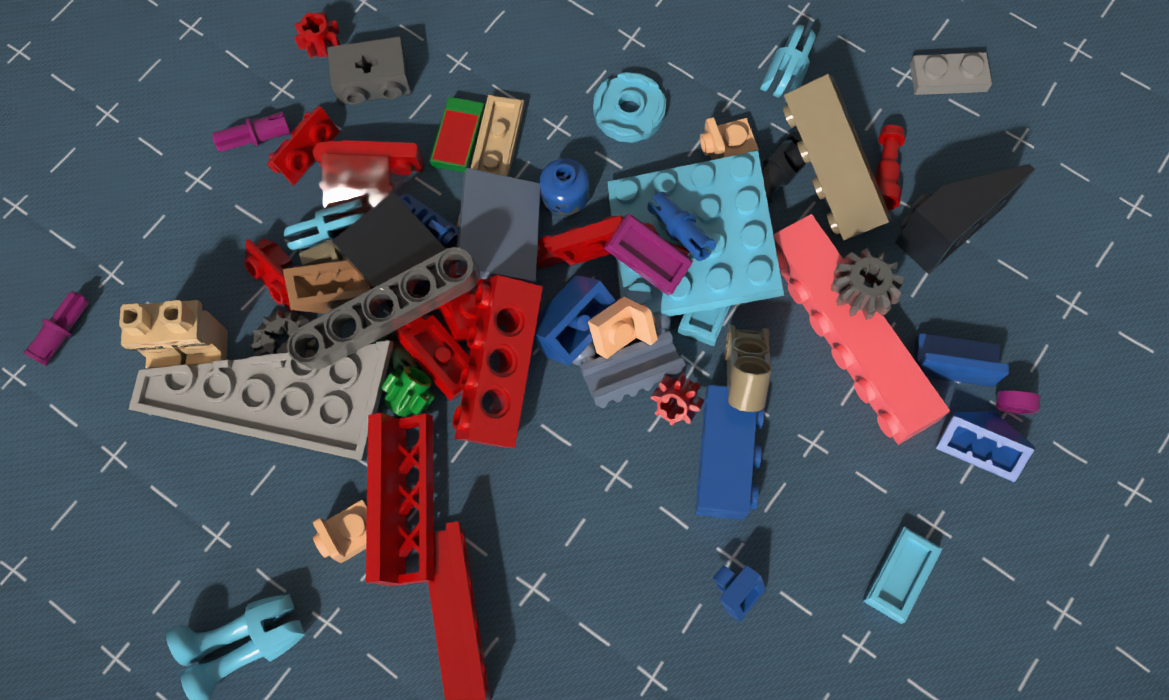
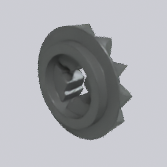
M277 310L276 314L270 317H263L258 329L253 330L254 340L251 347L255 355L287 353V343H283L281 348H278V343L271 336H282L285 330H288L287 334L290 336L296 329L310 321L295 310L292 312ZM316 339L311 340L305 350H314Z

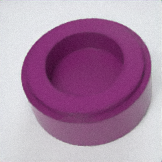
M1023 391L997 392L996 408L1008 413L1035 414L1040 411L1041 396Z

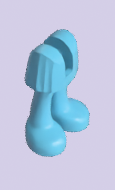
M290 594L268 597L249 603L245 614L212 631L196 633L185 625H176L166 631V640L171 654L179 664L186 667L200 661L208 654L249 635L251 637L250 641L232 652L213 661L196 664L181 672L182 687L189 700H209L214 693L216 685L224 677L259 658L264 657L269 662L275 660L305 636L300 620L291 621L268 632L264 628L295 611Z

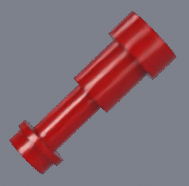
M897 125L883 127L878 137V142L883 146L882 160L877 164L875 179L888 210L899 207L902 191L898 185L900 165L897 163L898 149L904 145L906 137L904 129Z

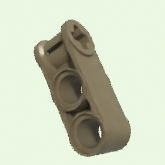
M728 325L724 359L727 362L728 402L733 408L740 411L757 412L765 408L772 370L768 328H762L759 332L736 329L735 325Z

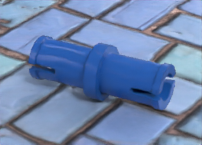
M666 192L655 194L652 199L659 206L656 207L649 201L647 210L666 227L667 235L674 241H680L697 261L708 258L711 253L705 246L707 245L714 251L716 241L710 238L696 224V217L691 212L683 211Z

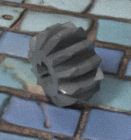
M867 247L861 251L859 256L853 252L846 255L844 264L840 263L836 266L833 272L836 279L831 284V291L840 294L836 300L837 306L845 304L851 306L849 309L850 317L855 316L858 310H862L866 320L872 319L876 312L882 316L886 315L891 309V304H897L900 300L902 292L899 289L904 283V277L894 274L898 269V262L889 264L884 262L885 251L879 253L875 258L872 257ZM864 281L870 283V287L865 286L863 284Z

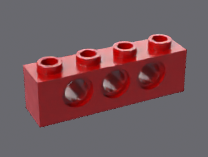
M500 275L484 279L483 283L478 286L474 299L475 307L478 308L476 322L470 327L467 337V345L471 348L469 361L463 367L460 376V387L463 388L461 405L456 407L452 421L453 429L456 430L454 439L495 447L515 448L543 286ZM499 312L503 313L507 319L505 331H502L497 325V315ZM493 351L500 358V367L497 372L491 368L489 358ZM486 392H489L493 398V407L490 412H486L482 405V398Z

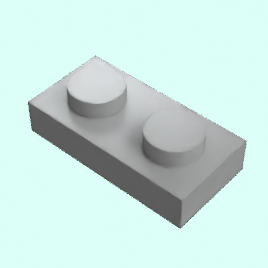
M986 52L914 55L910 62L914 95L988 92L992 85Z

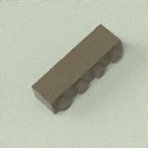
M830 74L824 75L784 94L787 105L782 107L784 115L790 127L797 126L802 141L797 142L798 149L806 164L811 162L817 176L812 178V182L819 198H826L832 212L827 214V219L835 235L841 233L844 241L892 221L834 77Z

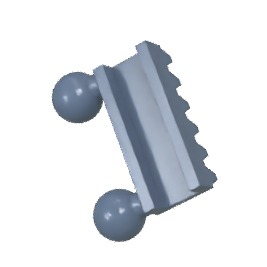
M653 314L658 340L652 345L642 341L620 349L607 359L603 356L594 359L597 353L592 341L572 362L580 366L581 373L596 406L605 408L611 400L617 403L621 402L624 395L629 394L631 397H634L642 388L646 391L651 390L653 385L660 383L665 375H668L670 378H676L681 373L686 372V363L683 357L680 358L673 344V337L670 331H668L671 324L668 315Z

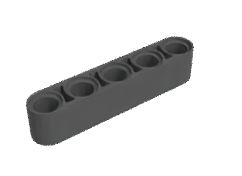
M459 247L448 248L296 329L288 339V353L294 361L312 369L325 368L468 292L479 281V267L466 250ZM466 262L468 264L467 271L462 277L457 279L450 278L449 272L455 263ZM430 281L429 293L423 298H414L413 291L415 286L419 282ZM392 300L394 306L391 314L385 318H378L377 310L379 305L384 301ZM354 319L356 321L354 334L348 338H343L341 334L342 326L347 321ZM313 339H318L319 350L313 357L307 358L305 354L307 344Z

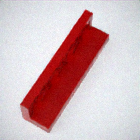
M382 412L368 415L366 583L400 586L434 581L433 416L424 413L398 419ZM419 427V440L413 449L410 450L406 446V429ZM415 465L419 469V481L411 491L406 486V475ZM415 506L419 510V523L411 532L406 527V516ZM414 548L419 553V572L406 574V557Z
M459 521L446 523V530L434 532V581L428 582L445 700H491L465 529Z

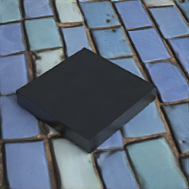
M393 191L332 241V245L372 288L446 250Z

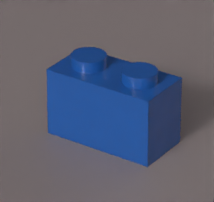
M576 275L538 314L533 343L546 358L569 366L593 341L588 321L617 301L600 280Z

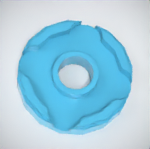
M624 72L617 74V78H613L610 81L608 78L601 83L595 93L593 114L597 126L606 136L617 141L634 143L648 139L659 130L665 119L666 98L664 93L662 94L659 85L652 78L641 73ZM627 101H633L639 105V109L629 113L623 111L620 105Z

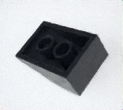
M1030 164L945 184L933 195L925 192L910 207L912 212L899 225L903 231L895 243L925 272L930 274L1008 205L1035 168Z

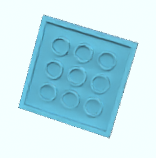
M758 151L608 181L611 216L622 215L624 217L630 213L642 223L652 224L663 239L686 248L680 241L672 240L666 233V227L647 210L649 201L656 207L659 206L652 199L655 194L666 192L683 211L691 212L696 217V224L710 238L716 241L714 251L707 245L705 246L711 253L705 260L697 261L691 253L690 259L694 262L674 293L668 296L616 258L621 298L626 297L640 305H645L653 314H665L670 317L784 296Z

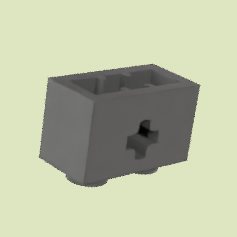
M401 37L327 47L331 86L339 105H357L364 101L382 98L396 99L400 96L411 94L407 57Z

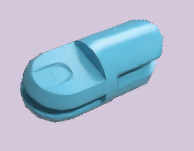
M797 25L794 28L785 47L779 48L776 51L760 90L767 91L778 69L781 70V73L772 91L773 96L779 98L782 95L792 75H795V78L788 93L801 87L810 65L808 54L816 38V34L812 29L808 31L799 50L795 48L805 26Z
M360 198L316 211L315 219L285 228L284 237L315 229L319 231V234L288 243V248L299 250L320 244L331 238L334 240L336 238L334 236L335 231L350 227L365 213L348 216L330 222L328 217L362 207Z

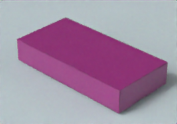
M630 213L624 216L604 246L606 251L667 296L674 293L694 262Z

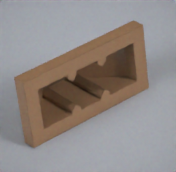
M347 260L283 269L291 310L326 314L371 290L370 285Z

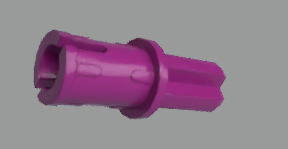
M281 111L254 120H250L249 117L245 118V124L216 131L212 134L216 149L222 152L251 143L258 147V143L290 135L284 113Z
M75 291L69 292L50 320L43 318L41 322L44 325L27 349L24 350L23 354L47 367L66 338L71 339L73 336L69 331L88 306V299Z

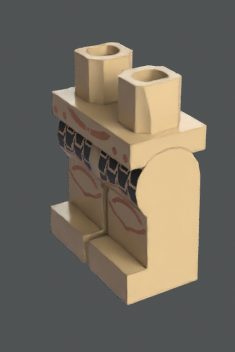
M174 300L151 304L134 303L123 304L120 307L121 345L131 351H139L145 356L146 369L185 364L196 365L227 360L228 330L208 311L202 310L203 304L199 300Z

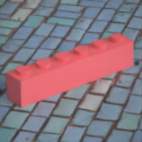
M810 214L773 234L779 269L788 283V291L797 304H802L809 313V320L814 331L819 336L826 338L832 347V356L837 365L843 370L847 369L855 381L854 388L863 402L870 403L877 413V421L884 434L890 438L893 437L899 445L937 423L949 413L950 410L884 316L876 312L872 319L866 320L862 310H858L855 316L850 317L849 309L851 306L849 304L837 306L836 300L840 294L831 291V284L836 279L833 274L836 266L840 263L844 264V259L814 216Z

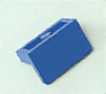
M919 333L915 338L914 360L928 378L994 387L1009 374V365L999 363L1000 344Z

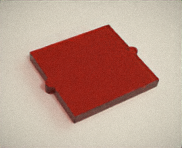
M321 154L323 181L319 183V187L323 189L324 209L359 198L362 203L360 208L330 217L366 214L394 189V185L390 183V155Z

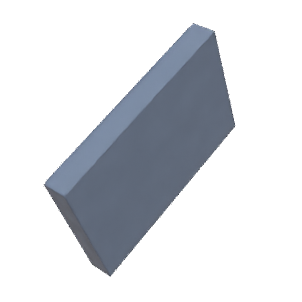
M466 168L463 175L457 247L466 250L479 267V278L487 279L500 275L532 284L535 283L540 183ZM466 262L455 263V274L464 275L468 264Z

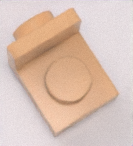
M714 117L706 119L704 133L700 134V144L704 155H710L711 160L759 151L747 118L718 126Z
M622 297L588 321L596 353L606 359L635 338L649 345L658 340L654 325L655 317L647 306L640 305L626 297Z
M363 499L326 521L318 518L312 522L318 532L312 538L324 558L330 556L335 561L343 563L366 549L367 504Z

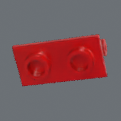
M318 106L311 113L306 112L304 114V119L292 131V137L289 140L285 139L274 153L268 155L270 160L266 165L276 174L281 172L291 185L294 186L315 162L312 150H314L316 143L319 144L320 141H333L340 133V130L322 107Z
M250 239L246 240L244 265L247 272L254 279H259L269 289V293L279 305L283 304L292 312L283 273L284 268L292 265V259L275 241L262 239L255 245Z

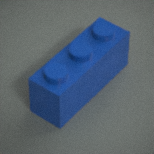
M708 385L705 395L695 515L745 520L750 513V509L756 510L758 504L759 485L752 484L753 468L759 469L761 462L762 446L755 443L756 428H762L764 408L757 412H745L733 408L728 402V390L725 386Z

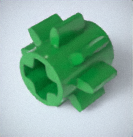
M410 366L405 367L404 370L398 368L396 373L390 372L381 389L388 392L385 397L386 406L392 412L402 417H410L413 413L419 415L422 410L426 411L435 398V395L428 391L431 387V379L423 371Z

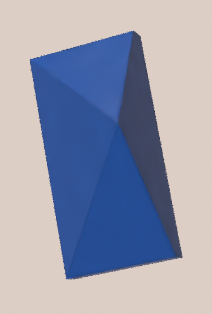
M994 411L954 412L936 444V449L1012 482H1016L1035 450L1032 443Z

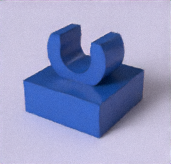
M723 565L712 578L718 583L716 585L717 588L723 592L719 599L726 612L739 623L766 591L761 575L748 565L745 566L738 576Z

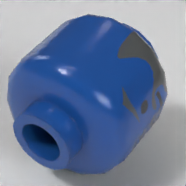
M561 158L550 162L543 169L540 176V191L545 206L553 213L572 215L579 212L586 205L590 197L589 175L583 165L569 158Z

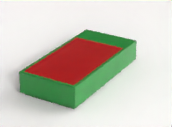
M448 97L430 158L432 167L465 173L466 168L470 167L485 110L484 103Z

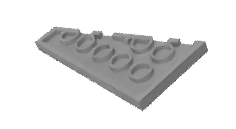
M389 340L369 344L322 369H312L294 361L287 352L253 356L247 359L213 361V363L185 364L139 370L129 410L366 461L368 454V415L376 414L378 411L383 390L381 387L385 382L394 342ZM305 350L306 357H313L318 350Z

